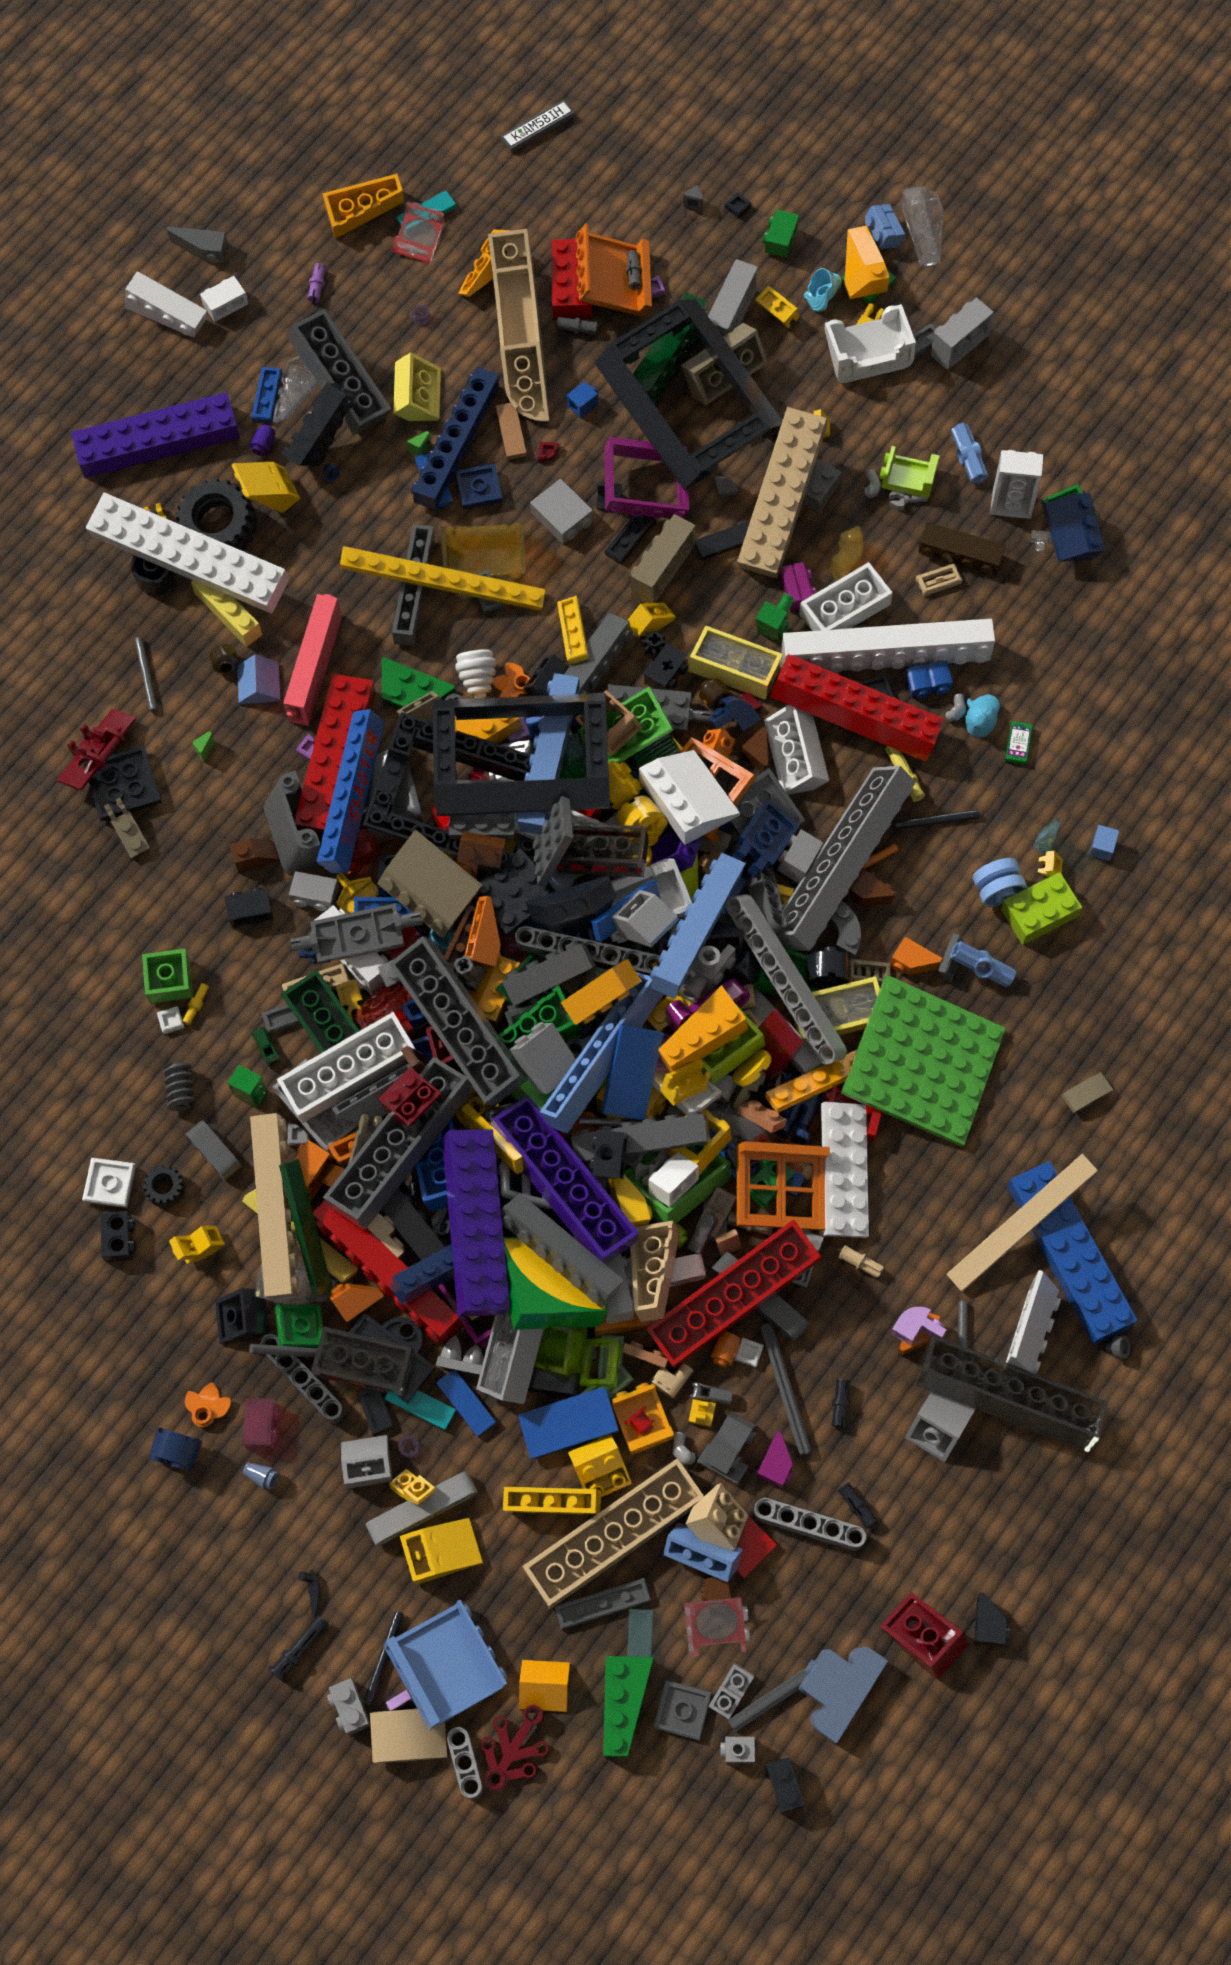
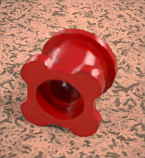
M645 1406L624 1422L626 1425L629 1423L637 1431V1436L639 1434L645 1436L654 1429L652 1424L655 1420H651L644 1412L647 1409Z

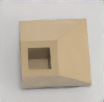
M720 1483L693 1506L686 1525L699 1540L728 1550H735L748 1514Z

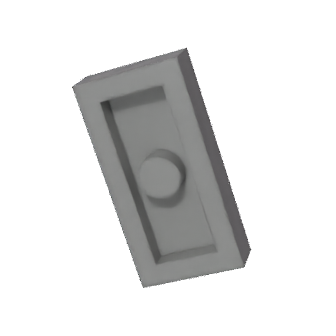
M453 1336L443 1347L441 1356L437 1358L436 1365L480 1374L483 1365V1355L478 1345H474L466 1352L463 1360H461V1346L457 1336Z

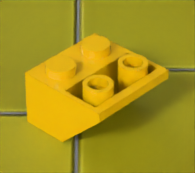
M611 1434L568 1452L583 1489L600 1490L601 1497L632 1484L619 1449Z

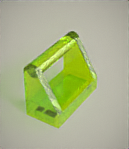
M585 1339L579 1385L599 1388L605 1386L609 1389H616L622 1346L620 1339ZM593 1346L609 1347L605 1379H589Z

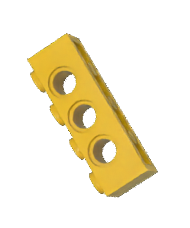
M504 1487L503 1511L594 1515L600 1513L601 1491L597 1489Z

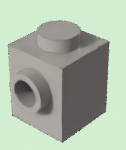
M725 1737V1743H720V1756L725 1758V1764H754V1737Z

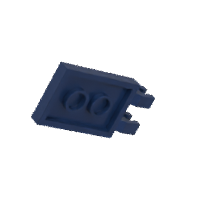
M767 798L738 837L737 844L739 848L732 857L741 860L748 853L756 861L747 871L755 877L763 868L769 869L775 863L799 826Z

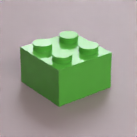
M186 949L142 954L145 995L150 1004L193 997L190 957Z

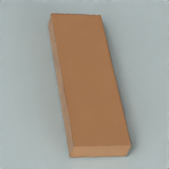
M511 403L496 405L507 460L526 457L527 454L517 410Z

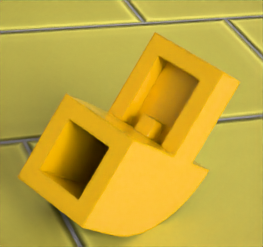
M216 1225L201 1226L191 1235L175 1236L169 1240L174 1255L178 1260H185L187 1264L198 1262L212 1255L225 1245Z

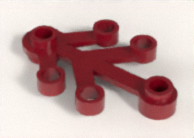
M529 1705L525 1708L523 1713L525 1720L511 1744L506 1728L508 1725L506 1717L497 1716L494 1719L493 1726L498 1732L503 1758L497 1765L493 1751L495 1748L493 1738L485 1737L481 1741V1748L485 1752L488 1770L484 1774V1784L489 1790L497 1792L506 1786L507 1781L521 1777L531 1778L535 1775L536 1767L533 1763H526L522 1768L506 1770L512 1761L535 1755L544 1756L548 1753L549 1746L544 1741H539L534 1746L519 1749L533 1724H537L542 1720L543 1711L539 1706ZM531 1710H536L538 1712V1717L536 1719H531L529 1717V1712ZM502 1718L505 1721L503 1728L497 1727V1719ZM485 1740L492 1741L491 1749L484 1748ZM539 1744H544L546 1747V1751L542 1754L537 1751ZM528 1765L533 1767L531 1775H527L524 1771ZM494 1774L500 1776V1782L497 1784L491 1780Z

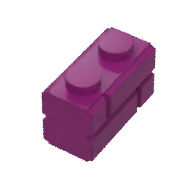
M804 562L781 567L780 577L784 592L795 599L789 611L800 610V603L816 594V588L811 587L810 581H812L811 570L806 569Z

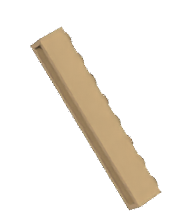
M277 1113L250 1116L264 1296L269 1299L297 1296L296 1290L299 1289L298 1276H295L294 1267H297L296 1253H293V1244H295L296 1238L294 1231H291L293 1218L279 1165L286 1163L285 1155L288 1154V1145L284 1141L283 1132H286V1122Z

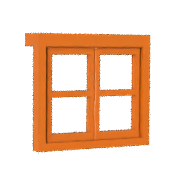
M691 737L681 750V753L694 750L698 755L713 763L709 769L713 777L716 776L720 769H723L739 779L728 795L729 799L736 806L755 781V775ZM719 827L704 834L703 837L716 844L720 839L716 834Z
M746 1141L738 1144L737 1226L782 1228L794 1219L803 1230H825V1158L830 1156V1147ZM750 1160L776 1161L777 1186L750 1184ZM786 1162L812 1164V1188L786 1187ZM750 1189L777 1191V1214H750ZM786 1192L812 1193V1218L786 1216Z

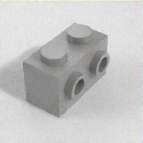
M801 829L797 836L792 835L787 844L790 847L788 851L784 850L780 855L778 861L781 863L777 870L799 883L809 869L823 842Z
M295 871L289 897L291 902L298 907L311 906L319 911H326L335 905L339 885L337 879Z
M352 1678L329 1687L331 1694L327 1695L332 1709L336 1707L339 1717H336V1721L340 1731L345 1730L346 1734L351 1735L371 1726L356 1684Z

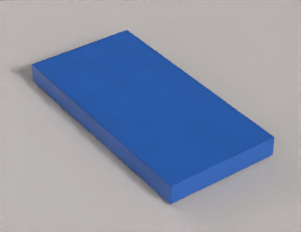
M620 1024L601 1113L645 1120L663 1032Z
M605 1386L518 1414L531 1460L619 1432Z

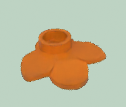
M506 663V674L493 678V686L497 690L502 691L500 698L518 697L520 694L528 693L519 685L522 683L526 684L530 677L525 675L522 667L517 664Z
M213 1382L206 1385L199 1395L188 1391L185 1397V1406L192 1413L193 1423L201 1428L208 1427L213 1423L214 1419L223 1417L231 1405L230 1398H219L218 1389ZM202 1413H207L208 1415L205 1420H200Z

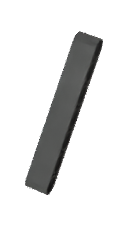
M524 926L519 928L515 935L521 950L543 956L556 950L560 954L564 952L563 949L566 945L575 941L578 944L585 942L588 950L593 949L596 951L595 955L592 956L595 967L609 970L626 959H637L639 963L633 966L635 971L650 976L652 972L649 969L650 965L654 963L660 965L658 962L660 956L656 954ZM526 935L532 937L527 943L521 942V939ZM546 940L553 941L550 947L542 946ZM610 954L618 956L615 961L609 962L606 960Z

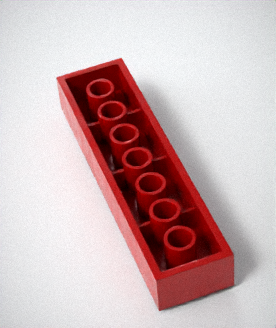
M790 654L787 655L770 696L925 762L935 745L944 719Z
M332 674L294 820L297 831L311 829L317 834L318 838H323L354 711L372 709L376 693L373 680Z
M326 1201L313 1211L315 1223L320 1233L325 1237L329 1235V1238L333 1241L332 1244L340 1252L345 1250L347 1258L356 1267L360 1264L362 1266L361 1269L364 1271L363 1274L371 1282L376 1280L379 1289L388 1298L392 1295L393 1300L396 1302L395 1305L403 1313L408 1311L411 1320L419 1328L424 1326L428 1337L434 1343L440 1342L444 1346L463 1327L460 1317L432 1290L405 1305L400 1303L390 1287L393 1276L408 1267L368 1228L363 1230L332 1210Z
M793 1219L665 1314L663 1319H658L646 1329L671 1365L678 1367L821 1261L823 1257Z

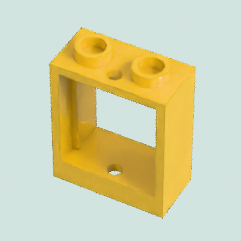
M707 1109L700 1113L707 1116L709 1128L717 1133L711 1140V1143H708L698 1155L685 1147L665 1150L670 1158L678 1152L699 1166V1175L732 1139L729 1124L722 1119L718 1120Z

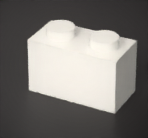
M234 276L223 280L220 284L208 288L200 294L203 306L214 322L248 305L246 292Z
M677 1152L672 1158H668L657 1172H653L648 1179L649 1194L668 1207H671L699 1180V1166Z

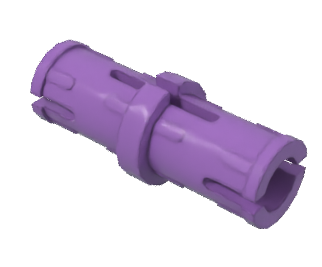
M319 263L314 264L313 276L309 280L310 290L307 300L313 303L314 298L315 303L320 301L321 289L324 288L326 266L324 264H321L320 270L318 269Z

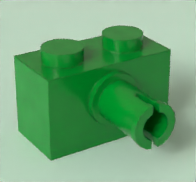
M784 593L777 606L765 601L755 618L757 633L780 643L783 633H789L790 631L788 611L795 599L789 594Z

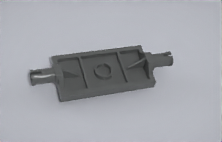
M608 684V692L620 703L646 689ZM651 689L673 728L672 732L687 734L688 724H691V722L710 723L708 718L711 711L692 710V707H690L691 692Z
M395 903L310 921L312 931L307 936L290 938L293 952L312 948L316 952L319 965L404 947L403 928L422 925L420 911L400 915Z

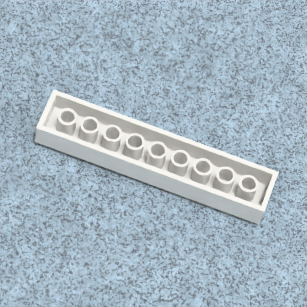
M103 493L86 526V530L90 535L98 540L271 614L290 579L286 570L107 493Z
M992 619L783 633L781 653L783 654V665L787 655L790 654L833 673L845 670H852L854 672L863 669L881 670L888 667L899 669L904 666L927 665L946 660L947 663L955 664L974 661L983 663L991 659L995 637Z

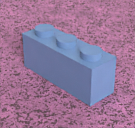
M678 1523L667 1537L664 1555L728 1582L739 1567L743 1549L736 1547L735 1550H728L701 1541L688 1526Z

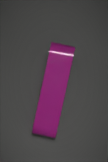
M730 979L722 984L739 1008L748 1002L750 993L736 979ZM719 987L688 1007L680 1000L672 1002L666 1009L667 1024L671 1031L675 1033Z

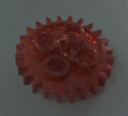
M401 981L388 987L385 985L360 1006L361 1009L357 1011L355 1020L360 1027L366 1028L390 1013H395V1011L401 1009V1006L406 1004L412 997Z

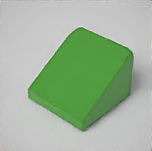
M428 431L407 441L408 451L415 456L425 454L432 444L430 432Z
M207 732L192 742L195 751L203 762L207 759L215 744L211 732Z

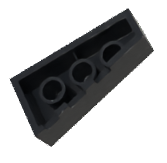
M327 382L312 404L314 410L310 411L303 418V427L298 433L294 432L291 437L293 442L290 447H284L281 453L299 466H320L326 458L325 454L335 440L334 436L337 430L343 425V418L347 411L351 409L355 396L339 384Z

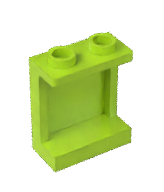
M892 446L890 453L885 455L883 465H886V467H882L879 479L883 480L882 488L929 498L940 455L931 454L930 462L895 455L896 447Z

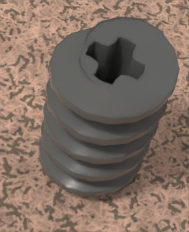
M179 1062L166 1065L164 1067V1076L166 1077L165 1084L167 1085L165 1090L168 1093L166 1099L169 1102L167 1108L171 1111L190 1109L191 1105L189 1103L194 1102L195 1098L188 1096L194 1093V1089L187 1088L193 1085V1081L186 1080L192 1077V1073L186 1072V1070L192 1068L191 1064Z

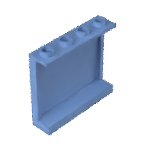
M458 1600L456 1605L400 1636L389 1638L383 1645L429 1731L504 1689L507 1684L505 1671L502 1667L498 1668L494 1661L496 1657L492 1648L485 1645L482 1639L484 1635L478 1625H474L471 1620V1610L467 1604L463 1605L461 1600Z

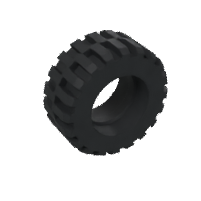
M212 478L211 482L203 480L200 481V485L196 486L194 484L191 486V491L183 494V502L179 501L177 505L179 510L175 516L177 524L245 551L248 548L246 544L248 542L252 543L254 539L252 533L257 531L256 522L258 519L250 499L244 496L240 486L235 483L231 484L226 479L220 482L218 478ZM218 506H227L234 510L232 521L224 530L212 534L200 530L201 520L210 509Z

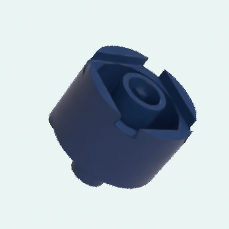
M158 1427L149 1453L151 1455L150 1460L168 1465L172 1461L171 1466L190 1471L191 1467L194 1468L202 1440Z

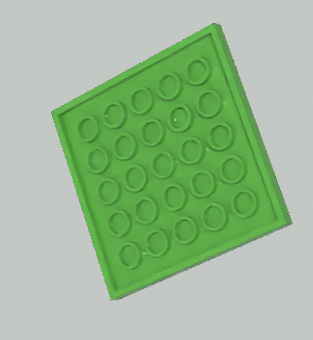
M886 975L841 1094L962 1147L965 1145L1006 1028Z

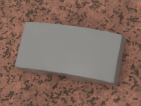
M734 1663L709 1707L730 1719L755 1675Z

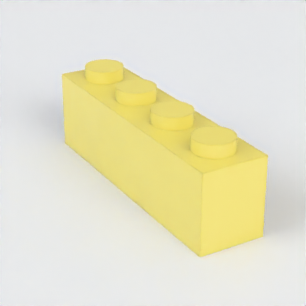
M194 580L191 581L195 595L246 647L262 636L259 623L234 597Z

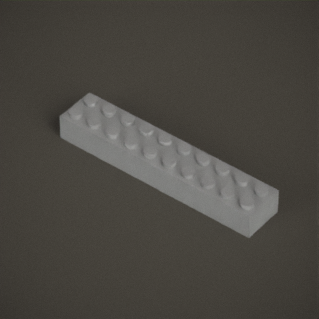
M901 766L873 767L783 908L787 925L776 935L783 947L790 950L810 951L815 946L816 940L827 927L831 916L837 911L838 905L848 894V889L853 881L858 878L860 870L869 860L874 848L880 843L882 835L890 827L891 821L900 811L906 797L912 792L916 782Z

